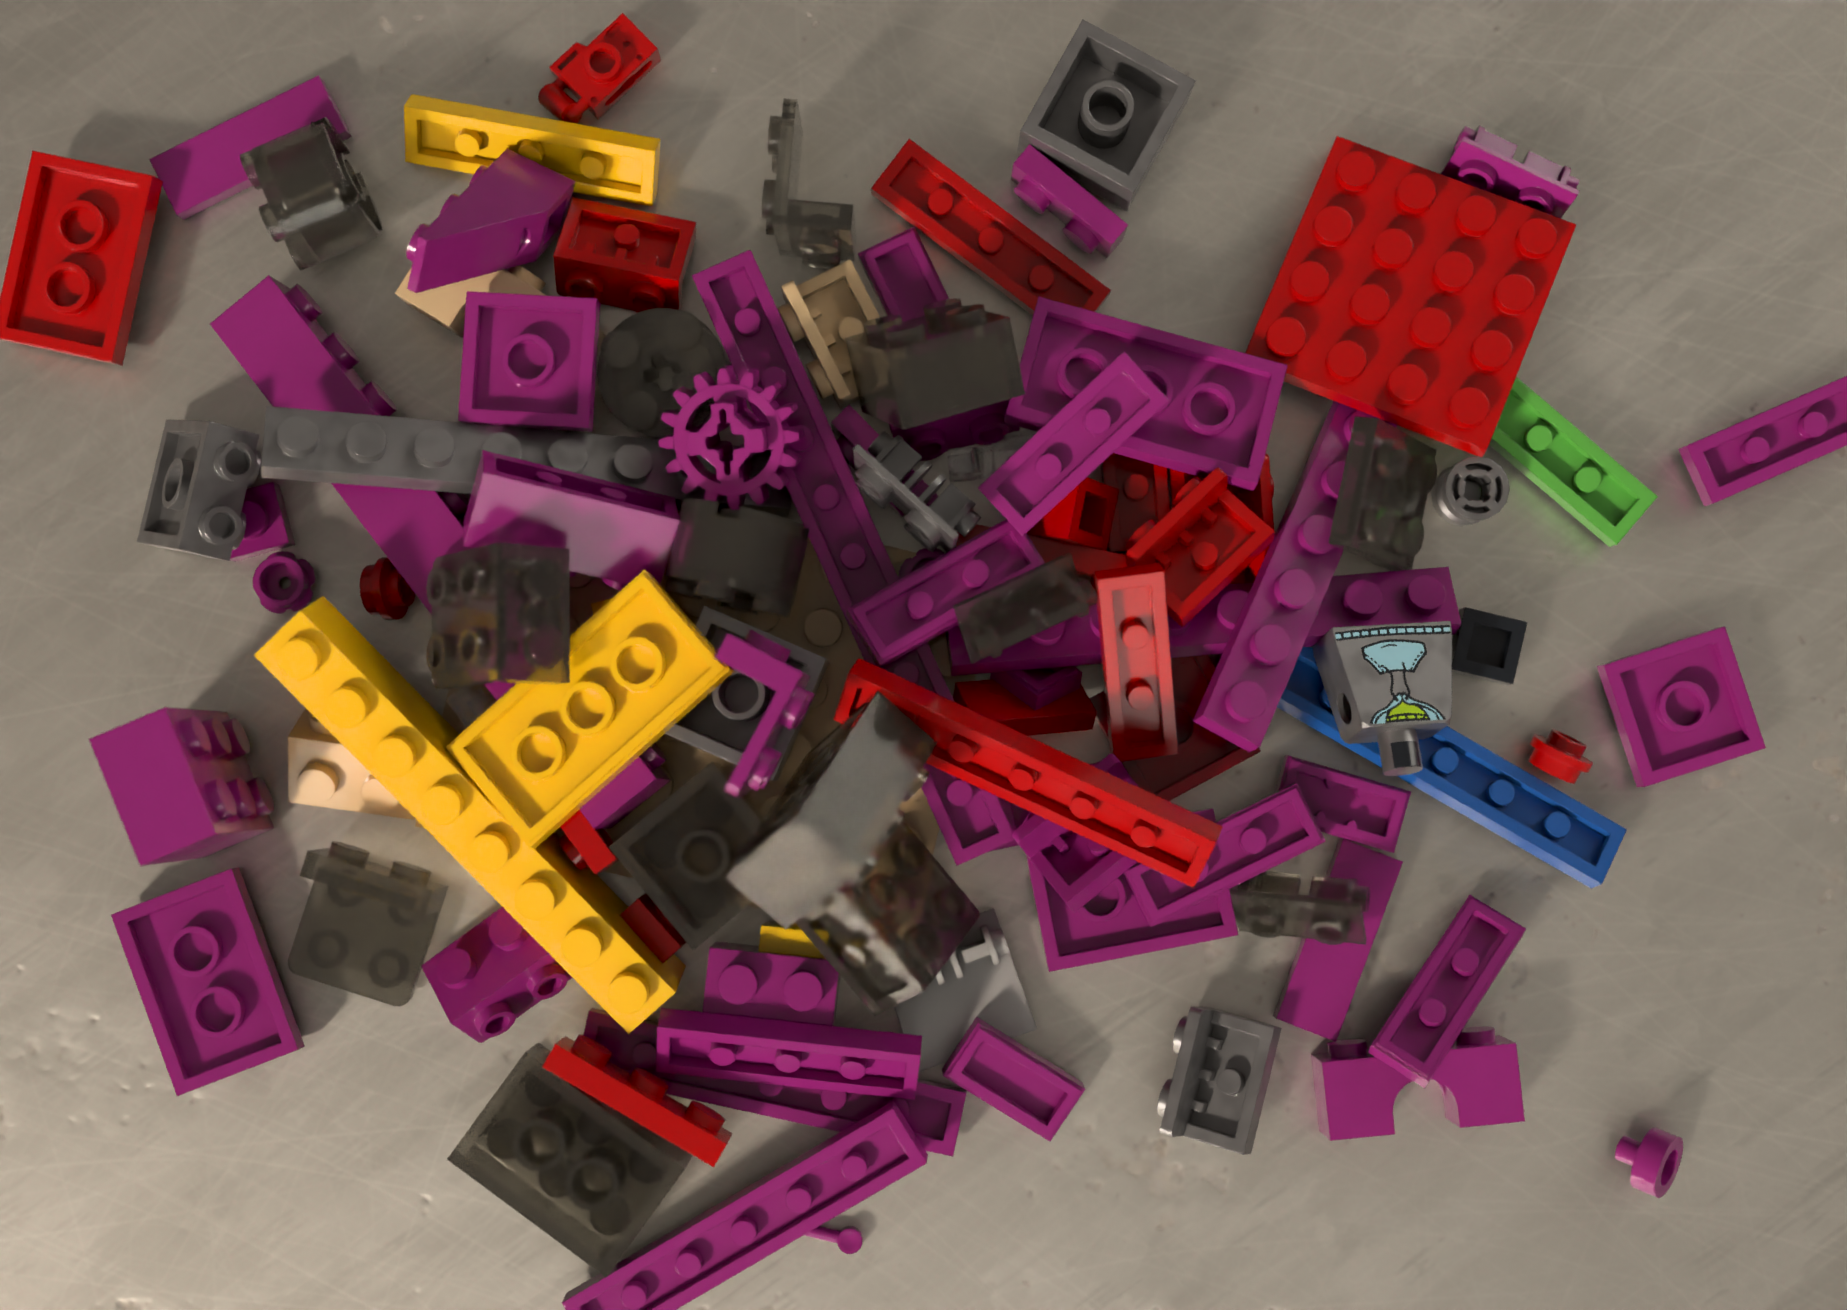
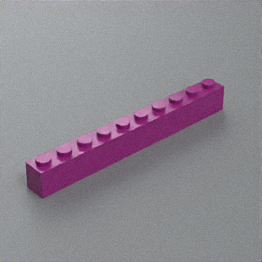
M268 275L210 323L273 407L391 416L397 411L392 400L379 385L372 380L365 384L353 367L360 362L359 358L336 332L329 336L316 320L323 314L322 310L299 284L294 285L290 289ZM331 483L497 701L571 636L564 628L557 633L545 618L543 613L549 609V605L530 581L523 578L518 582L505 566V562L488 560L476 554L473 548L463 546L464 518L469 500L463 493ZM656 743L652 744L580 808V811L593 828L611 829L670 781L669 777L660 767L667 760Z

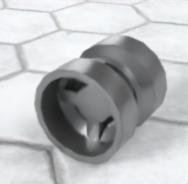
M1479 456L1469 457L1450 466L1439 474L1434 481L1431 492L1432 503L1438 515L1448 523L1457 526L1473 525L1500 512L1507 503L1510 491L1509 481L1503 468L1492 459Z

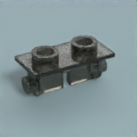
M1068 552L955 604L953 608L969 660L973 664L988 656L997 658L1002 655L1003 649L1077 615L1082 618L1088 615L1089 607L1096 604L1098 599L1092 584L1087 579L1079 582L1072 555Z
M1265 871L1238 884V889L1231 890L1238 931L1251 932L1265 938L1282 935L1315 939L1329 945H1338L1344 942L1366 945L1367 938L1363 912H1368L1370 887L1359 886L1357 879L1312 876L1309 895L1299 894L1301 885L1300 874Z

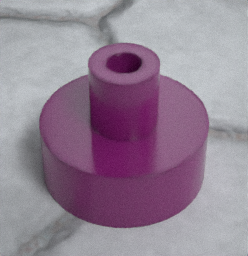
M1653 1127L1647 1132L1641 1142L1623 1136L1616 1147L1615 1159L1632 1166L1630 1183L1633 1188L1661 1198L1669 1190L1679 1169L1683 1154V1140L1679 1136Z

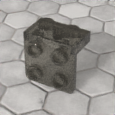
M784 98L782 116H770L768 155L772 156V173L777 174L776 180L765 179L763 186L762 219H766V234L775 236L781 256L802 257V263L810 267L831 269L839 265L840 261L851 259L854 262L857 236L853 205L797 200L803 130L798 100Z
M498 542L440 556L435 559L426 586L427 598L432 605V636L427 644L426 661L429 670L432 672V683L436 689H454L494 682L545 685L570 683V549Z
M332 841L330 848L307 851L299 876L314 880L288 958L290 971L296 975L389 1005L402 1006L407 1004L413 997L422 969L421 965L424 963L449 886L430 881L431 871L413 864L394 861L392 868L367 861L370 854L369 851L342 842Z

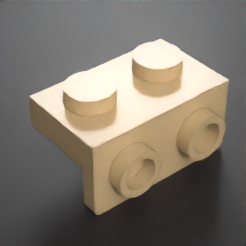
M851 259L797 286L793 280L781 286L785 304L777 307L793 343L804 338L815 360L805 364L822 399L833 394L839 408L842 409L908 376V370Z
M305 708L288 735V802L415 820L396 798Z

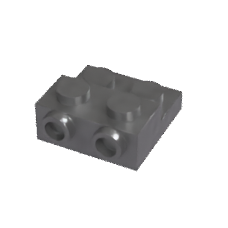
M166 419L137 542L230 561L232 549L235 550L239 547L246 529V516L241 512L247 487H251L254 484L260 470L261 454L259 450H256L259 434L212 421Z

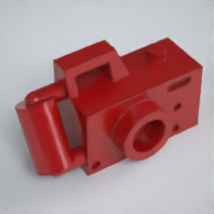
M622 13L588 46L576 42L549 67L557 79L541 88L538 94V101L559 121L577 124L586 110H589L597 119H600L661 62L658 48ZM567 88L578 101L576 102L563 90Z

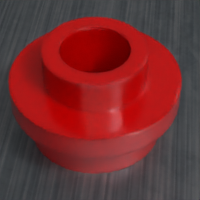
M388 557L379 558L374 565H367L363 569L359 588L361 600L366 611L373 616L380 615L388 621L402 619L408 607L414 602L415 593Z
M1551 729L1547 738L1534 734L1530 741V745L1534 747V750L1528 761L1537 768L1563 781L1575 784L1581 772L1589 773L1593 765L1589 759L1583 756L1587 746L1558 730Z

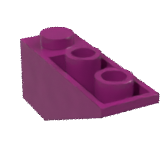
M507 148L489 167L481 165L473 175L469 187L460 195H450L444 203L439 216L430 225L422 223L416 229L409 242L406 254L407 259L413 262L407 289L419 293L536 261L561 234L576 181Z

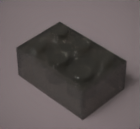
M877 691L806 754L725 875V878L786 930L808 912L817 918L833 903L845 882L852 888H855L873 870L880 858L873 849L877 843H883L904 819L905 813L899 806L902 802L908 801L929 777L930 772L923 766L937 742Z
M538 1042L523 1054L447 1160L603 1276L607 1277L683 1173L692 1155L543 1068L542 1066L551 1051Z

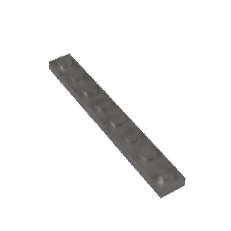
M266 406L261 460L262 478L471 494L482 451L485 450L675 497L677 510L787 518L791 509V496L786 485L779 490L767 482L769 498L760 505H757L749 494L746 493L744 506L737 511H731L726 495H722L711 508L705 506L704 495L706 490L699 486L688 494L681 491L685 480L688 478L684 470L673 473L667 472L665 467L677 456L675 449L659 447L658 440L660 439ZM732 445V446H733V452H734V450H735L736 448H738L739 446H734V445ZM770 450L754 454L751 458L752 470L749 471V478L759 474L764 469L771 456ZM696 455L700 462L716 475V468L701 455Z

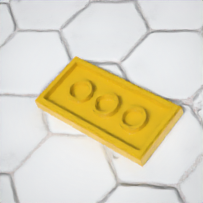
M643 570L449 743L446 748L529 848H537L735 671L731 666L715 658L718 651L648 571Z

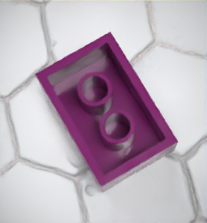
M164 707L89 739L140 866L205 858L274 829L269 815L274 812V802L271 793L260 777L254 778L245 757L246 754L250 753V743L246 732L236 718H229L227 712Z

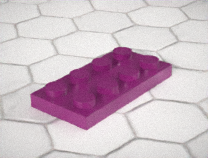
M1038 297L1004 423L1037 432L1124 351L1169 401L1113 453L1206 478L1215 468L1219 467L1228 475V485L1254 491L1259 481L1287 369L1286 364Z

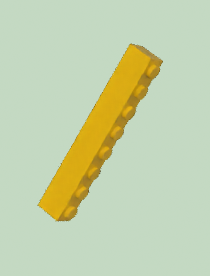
M324 596L300 610L254 654L300 703L628 1034L676 993L686 965L675 954L662 964L619 916L628 906L597 874L593 873L589 866L579 870L572 863L558 842L560 837L556 832H553L537 848H529L446 748L459 733Z

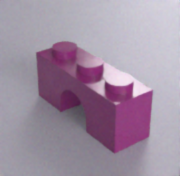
M1494 1027L1464 1028L1432 1077V1080H1435L1439 1085L1443 1095L1445 1118L1459 1128L1524 1122L1516 1043L1503 1036H1495ZM1364 1039L1332 1041L1327 1043V1053L1311 1054L1318 1127L1325 1137L1330 1141L1395 1134L1393 1119L1394 1101L1399 1091L1405 1085L1412 1082V1080L1368 1053L1369 1048H1367V1042Z

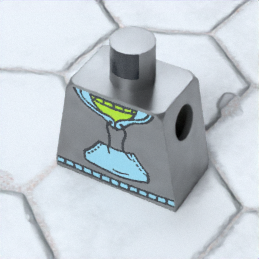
M1451 622L1332 627L1313 646V654L1341 739L1348 744L1378 742L1383 774L1385 776H1401L1421 771L1423 766L1418 739L1432 737L1449 725L1452 717Z

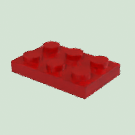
M32 151L0 296V339L123 366L163 181L153 175Z

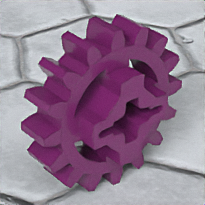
M725 365L719 368L717 383H715L707 371L694 376V385L697 393L685 386L677 389L673 396L682 409H669L663 412L661 416L662 421L674 427V433L658 440L659 447L675 449L677 456L665 467L667 472L673 473L684 470L688 478L685 480L681 491L688 494L697 487H702L706 490L704 505L710 508L718 502L722 495L727 496L731 511H737L744 506L746 493L749 494L757 505L764 503L769 498L766 482L772 487L781 490L790 481L786 473L781 469V466L795 467L802 458L796 451L789 449V443L800 440L804 436V429L788 427L787 418L798 409L796 403L780 406L775 399L779 395L782 385L777 381L765 389L758 386L759 370L754 368L748 370L741 381L736 379V373L732 365ZM714 397V404L711 405V418L708 422L699 426H692L699 408L708 399ZM747 400L755 404L764 413L768 421H761L747 408ZM729 426L733 434L743 435L745 441L734 452L731 442L721 441L719 432ZM772 449L771 456L764 469L759 474L749 478V471L752 470L751 458L754 454ZM696 455H701L715 467L716 475L710 472Z

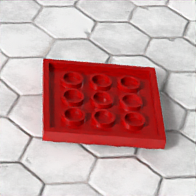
M1336 136L1245 353L1286 364L1287 369L1284 377V382L1475 456L1483 457L1488 449L1577 224Z

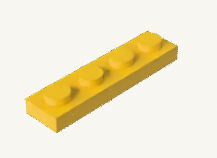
M411 94L404 105L405 162L475 174L481 165L489 167L508 148L576 181L573 189L575 193L653 206L657 196L661 141L659 138Z

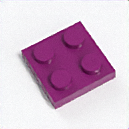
M467 291L458 421L462 423L533 429L593 432L601 306L598 299Z
M1725 626L1597 666L1637 787L1653 785L1766 748Z

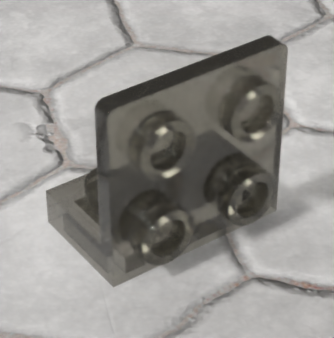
M899 819L888 826L844 880L803 903L792 916V919L873 1015L877 1016L925 991L978 920L980 913L909 826Z

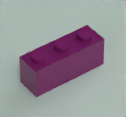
M483 450L464 518L463 546L473 548L476 554L488 560L509 562L512 558L538 563L541 569L556 576L573 577L577 573L602 578L603 582L608 586L622 590L643 570L648 571L661 584L680 518L675 497Z

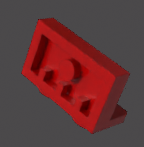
M573 197L553 255L556 292L564 297L597 298L600 304L633 310L645 316L659 315L676 319L679 317L682 308V284L696 240V222Z

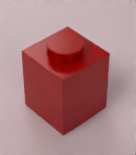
M1086 477L1027 532V535L1107 551L1119 489Z

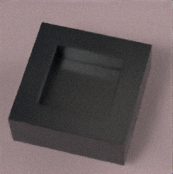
M1460 608L1459 615L1462 624L1452 638V672L1504 685L1513 684L1528 622L1472 608Z

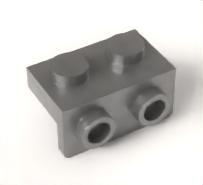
M1192 1006L1188 1017L1183 1016L1179 1021L1174 1034L1173 1051L1178 1054L1173 1078L1165 1082L1158 1100V1115L1163 1117L1160 1133L1171 1137L1185 1136L1242 1155L1251 1154L1282 1028L1211 1007Z

